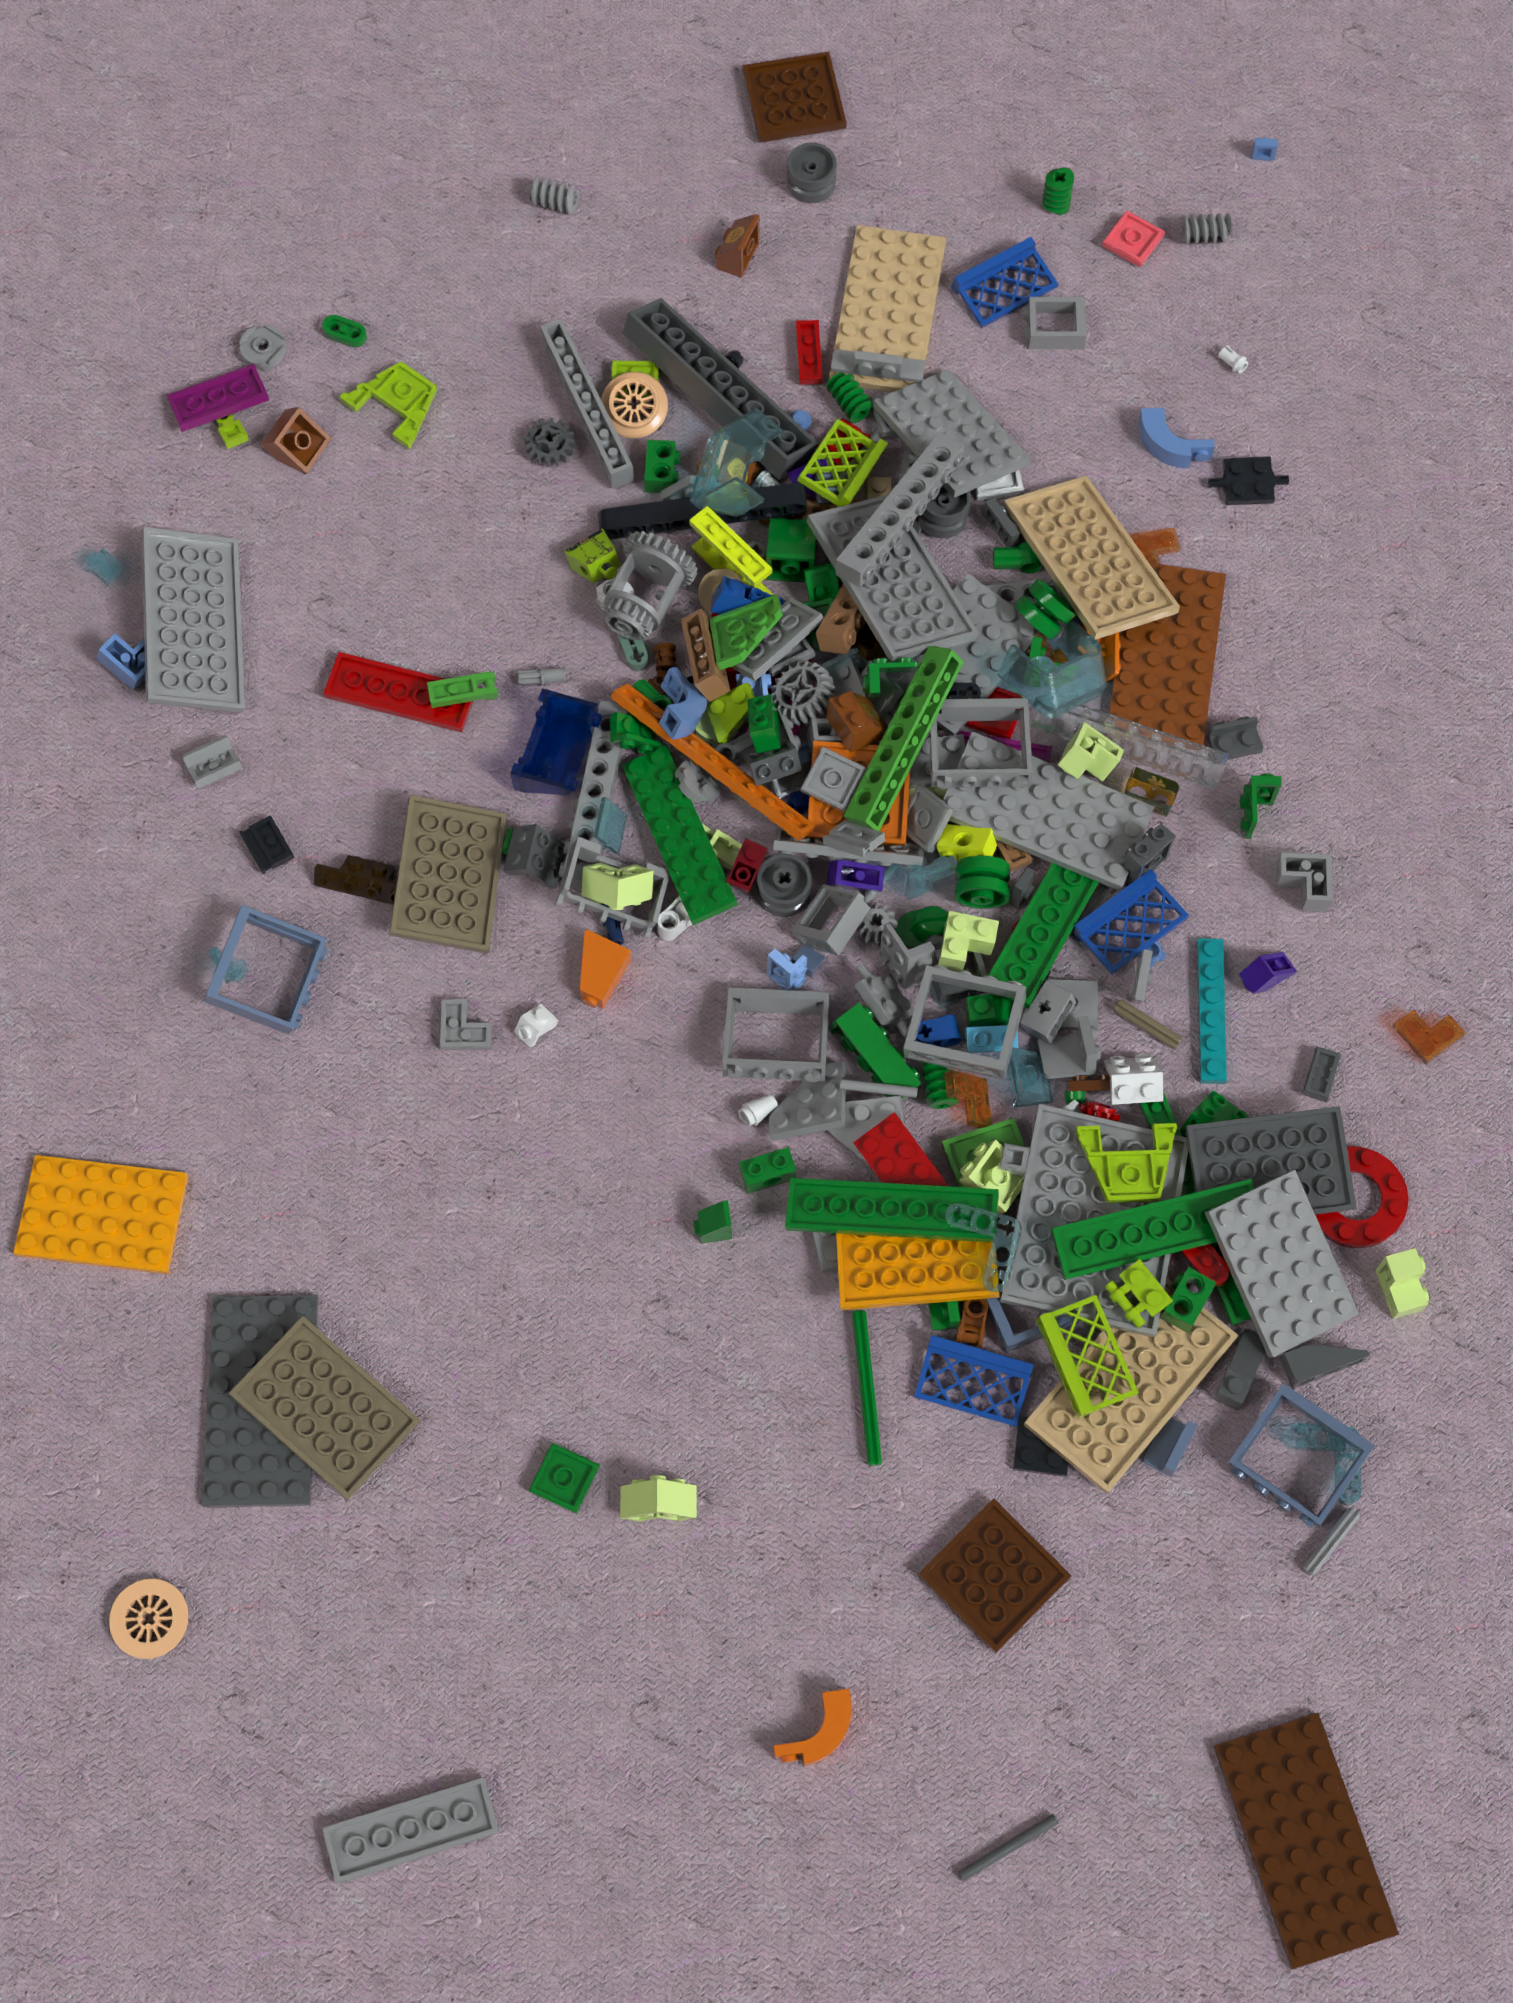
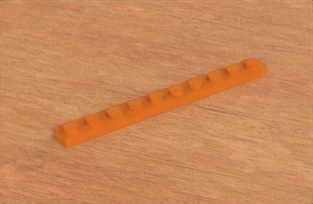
M627 683L613 691L611 699L617 702L621 708L626 709L638 721L655 731L658 736L672 744L676 750L688 756L696 765L709 772L713 778L722 782L734 794L747 801L751 807L759 810L771 822L785 830L789 836L800 841L813 831L815 827L813 823L763 785L757 786L751 776L694 733L684 738L672 740L659 724L665 711Z

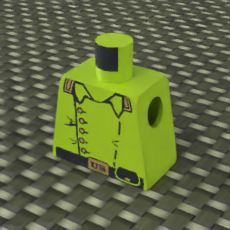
M603 529L564 550L570 568L592 583L604 577L613 579L617 575V569L621 566L616 550Z

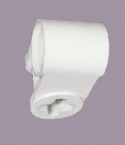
M680 896L659 915L657 932L663 940H674L686 928L692 925ZM665 923H671L674 925V927L665 928L663 927V925Z

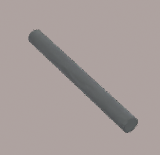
M1051 1814L958 1871L960 1878L963 1882L1056 1826L1059 1824L1054 1814Z

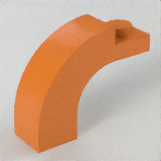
M850 1689L822 1692L824 1722L818 1733L805 1741L774 1745L775 1759H781V1763L798 1761L797 1756H803L805 1767L816 1764L830 1756L840 1746L849 1728L852 1711Z

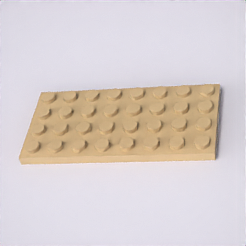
M857 225L834 350L896 355L903 358L925 360L926 362L946 237ZM830 370L829 379H830L833 375L838 374V373H842V372H834V371H831V370ZM853 374L854 380L859 383V387L865 389L894 392L916 383L913 381Z
M1087 476L1004 500L1003 506L1012 521L1016 522L1019 531L1094 640L1179 612V604Z
M1166 1277L1164 1290L1172 1296L1176 1288L1172 1286L1173 1282ZM1180 1305L1174 1306L1178 1314H1186L1184 1307ZM1204 1307L1189 1333L1159 1318L1155 1338L1111 1328L1139 1394L1078 1419L1060 1380L1025 1421L1024 1426L1105 1494H1108L1239 1336ZM1162 1309L1161 1312H1160V1317H1161V1315H1162L1163 1312H1164L1163 1309ZM1102 1331L1093 1342L1104 1346L1107 1339L1105 1331ZM1109 1343L1107 1348L1112 1350V1347ZM1090 1345L1085 1351L1083 1358L1097 1363L1102 1350ZM1105 1352L1101 1365L1115 1371L1118 1363L1116 1356ZM1081 1362L1078 1369L1080 1377L1091 1380L1095 1367ZM1119 1368L1118 1373L1123 1374L1121 1368ZM1099 1369L1094 1383L1108 1388L1113 1375ZM1116 1377L1111 1390L1120 1394L1129 1392L1130 1389L1127 1382ZM1083 1383L1087 1390L1088 1384ZM1092 1387L1089 1393L1092 1405L1103 1402L1106 1392ZM1109 1394V1397H1108L1107 1400H1109V1399H1111V1398H1114V1397H1116V1396H1113V1395Z

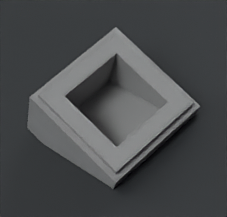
M1004 1143L999 1169L1024 1177L1030 1148Z

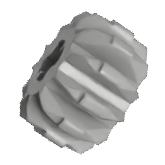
M875 902L873 909L870 908L857 929L859 931L857 935L859 938L865 937L866 944L873 940L876 947L879 945L885 924L890 923L893 929L897 927V920H894L895 913L893 911L887 912L888 907L886 905L879 909L878 904Z

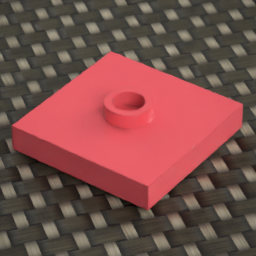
M1126 210L1103 240L1102 247L1141 268L1164 237L1165 231Z

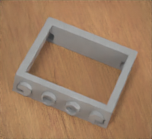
M1028 698L945 699L929 731L931 787L942 789L964 787L970 789L974 787L1022 788L1031 786L1033 771ZM937 721H1019L1022 769L939 770Z
M926 965L903 1048L905 1058L1005 1080L1026 999V986H1022V984L1016 981H998L996 978L987 975L983 977L974 976L964 970L955 972L941 965H934L933 967ZM932 981L1014 998L999 1059L916 1042Z
M728 987L723 1077L756 1078L759 1080L781 1079L784 1081L804 1080L809 1082L825 1081L829 992ZM735 1011L821 1015L818 1062L732 1058Z

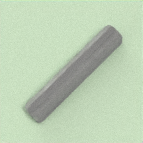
M1348 1508L1303 1565L1302 1569L1307 1574L1314 1576L1360 1518L1357 1511Z

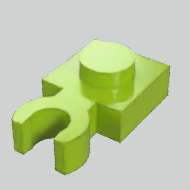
M233 414L228 415V418L225 420L220 418L216 420L219 427L217 429L227 449L249 441L240 420L235 421Z

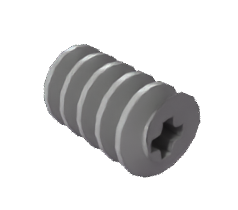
M536 175L530 190V201L534 205L541 203V206L544 208L548 206L552 210L558 208L560 212L567 211L570 215L576 211L580 197L579 189L577 192H574V185L571 184L568 190H565V182H562L558 188L556 180H553L551 185H548V178L546 177L540 183V176Z
M1218 213L1215 218L1213 214H1208L1206 219L1203 214H1199L1197 219L1194 214H1191L1188 220L1186 215H1183L1182 233L1186 244H1189L1191 237L1194 238L1195 244H1198L1200 237L1203 238L1205 244H1207L1209 237H1212L1213 243H1216L1218 236L1221 237L1222 243H1225L1227 236L1231 233L1230 213H1227L1225 217Z

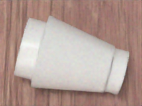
M768 1094L767 1096L742 1104V1108L738 1110V1113L746 1126H757L768 1114L778 1107V1104L773 1095Z

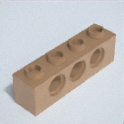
M844 583L816 631L820 651L847 654L851 646L855 644L859 631L864 628L866 620Z
M701 608L681 619L694 684L705 698L711 702L728 693L730 687L726 669L720 670L716 663L710 620Z

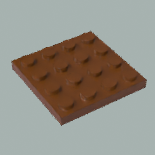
M829 51L743 65V75L759 143L847 129L845 113Z
M994 1498L918 1573V1576L995 1654L1072 1576Z

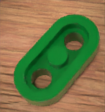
M330 315L323 321L324 334L332 340L351 347H360L367 340L366 329L358 322L339 315Z

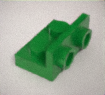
M620 712L611 714V743L619 744L620 748L637 749L641 754H647L662 747V742L653 740V730L638 721L636 717Z
M958 1301L928 1303L933 1331L958 1329L960 1323Z

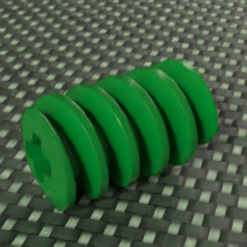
M1066 167L1053 169L1046 174L1042 205L1046 211L1057 215H1063L1069 211L1075 178L1071 169Z
M835 374L829 379L826 388L846 417L850 419V422L858 423L873 409V402L868 401L869 396L864 394V389L859 387V383L854 380L853 374Z
M922 1062V1065H924L923 1074L925 1075L924 1084L927 1085L925 1087V1093L928 1095L926 1102L929 1104V1107L932 1109H945L959 1103L958 1099L951 1098V1096L958 1094L957 1090L950 1089L951 1086L956 1085V1080L948 1078L955 1075V1070Z

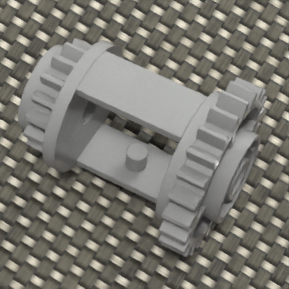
M635 531L634 534H630L623 546L627 559L604 599L606 606L603 609V615L606 616V624L615 633L627 639L640 640L646 636L648 637L651 631H655L659 627L680 586L684 588L686 585L690 586L697 575L698 568L695 567L696 562L691 561L692 557L685 555L686 551L679 550L678 545L671 544L669 539L663 540L660 535L655 537L652 532L647 535L644 531L641 533ZM633 569L650 581L667 587L665 592L662 590L657 591L655 598L660 600L656 609L641 598L622 591Z

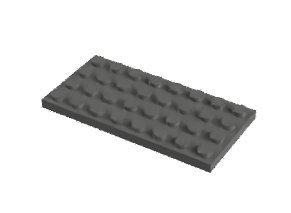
M318 1295L213 1297L202 1506L204 1508L311 1506L312 1469L229 1396V1392L302 1316L318 1329Z

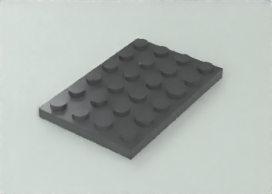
M1340 1106L1185 1126L1195 1193L1252 1179L1255 1188L1288 1171L1295 1170L1315 1215L1357 1209Z

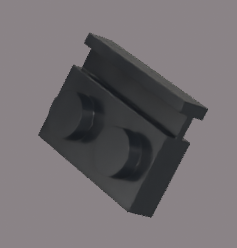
M271 815L252 824L248 829L239 831L262 874L295 858Z

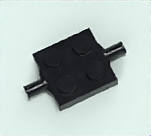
M1271 456L1224 458L1222 478H1208V488L1222 487L1226 495V505L1273 504L1275 501V485H1289V475H1274Z

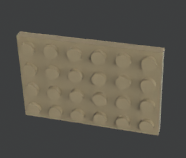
M415 795L409 796L389 936L486 954L489 952L506 813Z
M304 1316L229 1392V1396L347 1502L421 1422L417 1416Z

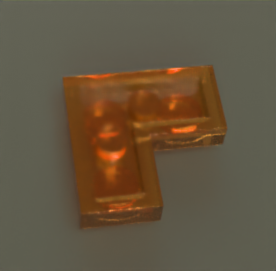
M1175 527L1129 535L1146 560L1151 563L1160 564L1158 555L1180 551Z
M1414 1009L1392 1026L1425 1065L1466 1034L1450 1014L1430 1028Z
M954 1070L946 1072L947 1097L965 1101L967 1126L981 1129L992 1125L987 1079Z

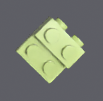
M993 1140L986 1144L984 1142L981 1143L974 1150L973 1154L976 1158L973 1162L969 1161L961 1168L960 1173L963 1176L959 1182L968 1188L999 1189L998 1212L1001 1214L1007 1211L1021 1191L1024 1177L999 1169L1003 1146L997 1140Z

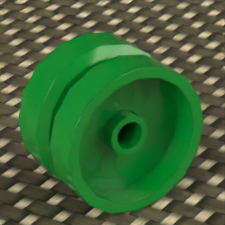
M1037 579L1029 587V591L1034 599L1028 595H1022L1014 605L1033 627L1053 640L1062 631L1057 620L1068 624L1074 618L1076 612L1050 586Z
M979 855L963 858L956 863L955 879L958 882L955 885V900L959 904L976 909H990L1004 906L1009 902L1010 886L1007 882L1010 879V865L1007 861L993 856Z

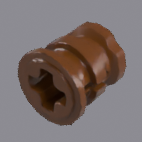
M665 642L653 646V653L656 654L654 657L655 663H657V672L659 670L668 672L669 668L677 667L675 663L676 654L674 653L676 651L675 644Z

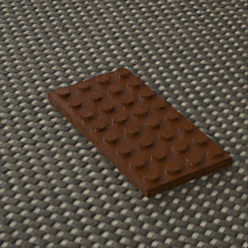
M1319 1713L1213 1746L1291 1970L1399 1935Z

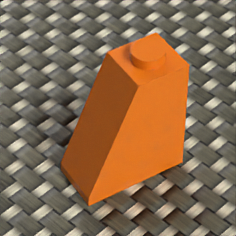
M588 929L584 932L580 994L581 999L588 1006L593 1008L598 1006L604 1009L632 960L631 950Z

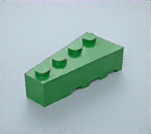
M860 1003L856 1004L828 1027V1031L832 1035L836 1032L838 1033L842 1041L840 1044L846 1051L849 1050L857 1055L856 1061L860 1068L867 1073L871 1072L873 1074L871 1077L873 1083L918 1087L922 1084L919 1081L920 1075L912 1066L909 1067L903 1060L904 1054L897 1046L893 1047L889 1042V1035L882 1026H877L872 1020L873 1014L867 1006H862ZM884 1094L886 1097L897 1096V1095Z

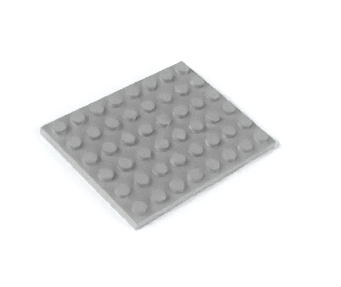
M1039 1104L1000 1302L1051 1313L1097 1295L1110 1328L1155 1338L1160 1312L1152 1317L1146 1309L1142 1311L1140 1315L1146 1323L1137 1329L1132 1321H1128L1124 1315L1126 1313L1118 1303H1113L1109 1298L1111 1294L1104 1287L1112 1280L1119 1288L1122 1287L1125 1282L1119 1275L1134 1263L1064 1280L1050 1230L1054 1227L1156 1203H1106L1075 1134L1077 1126H1100L1102 1151L1154 1150L1152 1130ZM1174 1135L1173 1147L1159 1202L1181 1196L1189 1150L1186 1137ZM1170 1254L1143 1260L1144 1265L1165 1289ZM1131 1290L1125 1294L1134 1307L1140 1303ZM1093 1303L1083 1306L1079 1316L1094 1321L1096 1310ZM1078 1308L1070 1312L1076 1314ZM1065 1314L1060 1315V1316H1062V1317H1067V1318L1074 1319V1318H1072V1317H1070V1316H1068V1315H1065Z

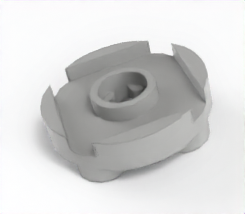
M264 325V328L251 327L240 339V352L243 360L248 365L254 364L256 369L262 371H270L272 367L283 360L287 352L283 334L277 328L270 325ZM268 344L267 349L259 350V345L264 346Z
M685 760L677 768L675 779L679 778L680 784L678 787L692 801L699 804L705 801L707 804H711L720 795L722 782L713 778L709 772L696 765L692 760Z

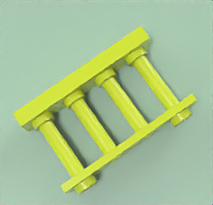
M708 506L689 520L690 526L702 536L701 539L691 546V549L713 570L720 568L732 570L741 577L744 584L753 588H759L763 592L773 595L761 583L772 574V567Z

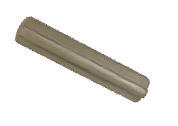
M1120 999L1114 1006V1012L1170 1048L1176 1049L1181 1043V1036L1123 999Z

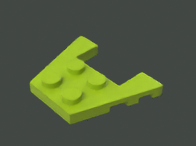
M400 361L377 374L376 378L370 382H363L357 385V389L348 394L345 392L339 396L340 402L354 412H357L371 397H374L403 417L405 421L392 435L393 439L407 449H410L437 393V386Z
M1177 1123L1153 1124L1154 1150L1102 1151L1100 1126L1076 1127L1075 1134L1106 1203L1159 1202L1173 1147L1174 1135L1177 1130Z

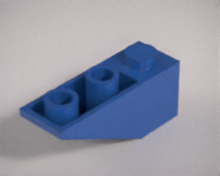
M723 576L712 596L711 611L720 615L772 595L763 592L759 588L743 584L737 579ZM778 597L782 606L786 601Z

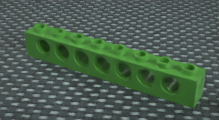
M929 645L843 817L849 822L880 831L964 663L952 649Z

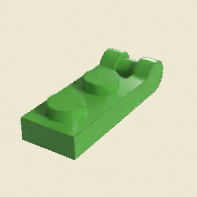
M483 672L427 682L431 707L436 708L481 699H496L499 694L497 687L494 685L496 682L495 673ZM484 684L485 688L478 689L477 685Z

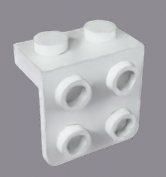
M1138 1054L1135 1058L1112 1056L1110 1059L1104 1060V1067L1110 1076V1102L1112 1105L1163 1101V1071L1154 1057L1148 1054Z

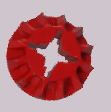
M1094 1101L1081 1103L1079 1108L1083 1114L1112 1121H1119L1121 1115L1116 1112V1108Z

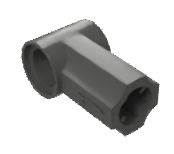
M749 732L728 743H722L715 749L720 754L724 751L732 752L730 761L735 765L744 759V754L756 751Z

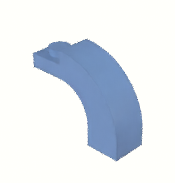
M1141 408L1138 419L1141 440L1146 449L1159 461L1178 468H1189L1191 460L1202 462L1212 459L1215 448L1214 439L1187 440L1179 438L1168 429L1164 408Z
M677 667L669 668L660 687L675 704L667 706L659 724L671 739L674 740L687 737L694 732L706 710L707 699L694 683H690Z

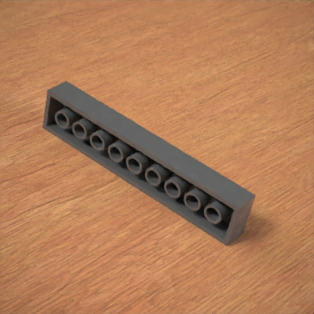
M659 298L628 313L622 334L730 435L744 444L748 451L775 477L781 480L789 476L788 472L810 461L819 443L667 302Z

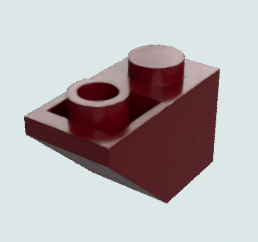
M745 838L725 883L749 893L768 848Z

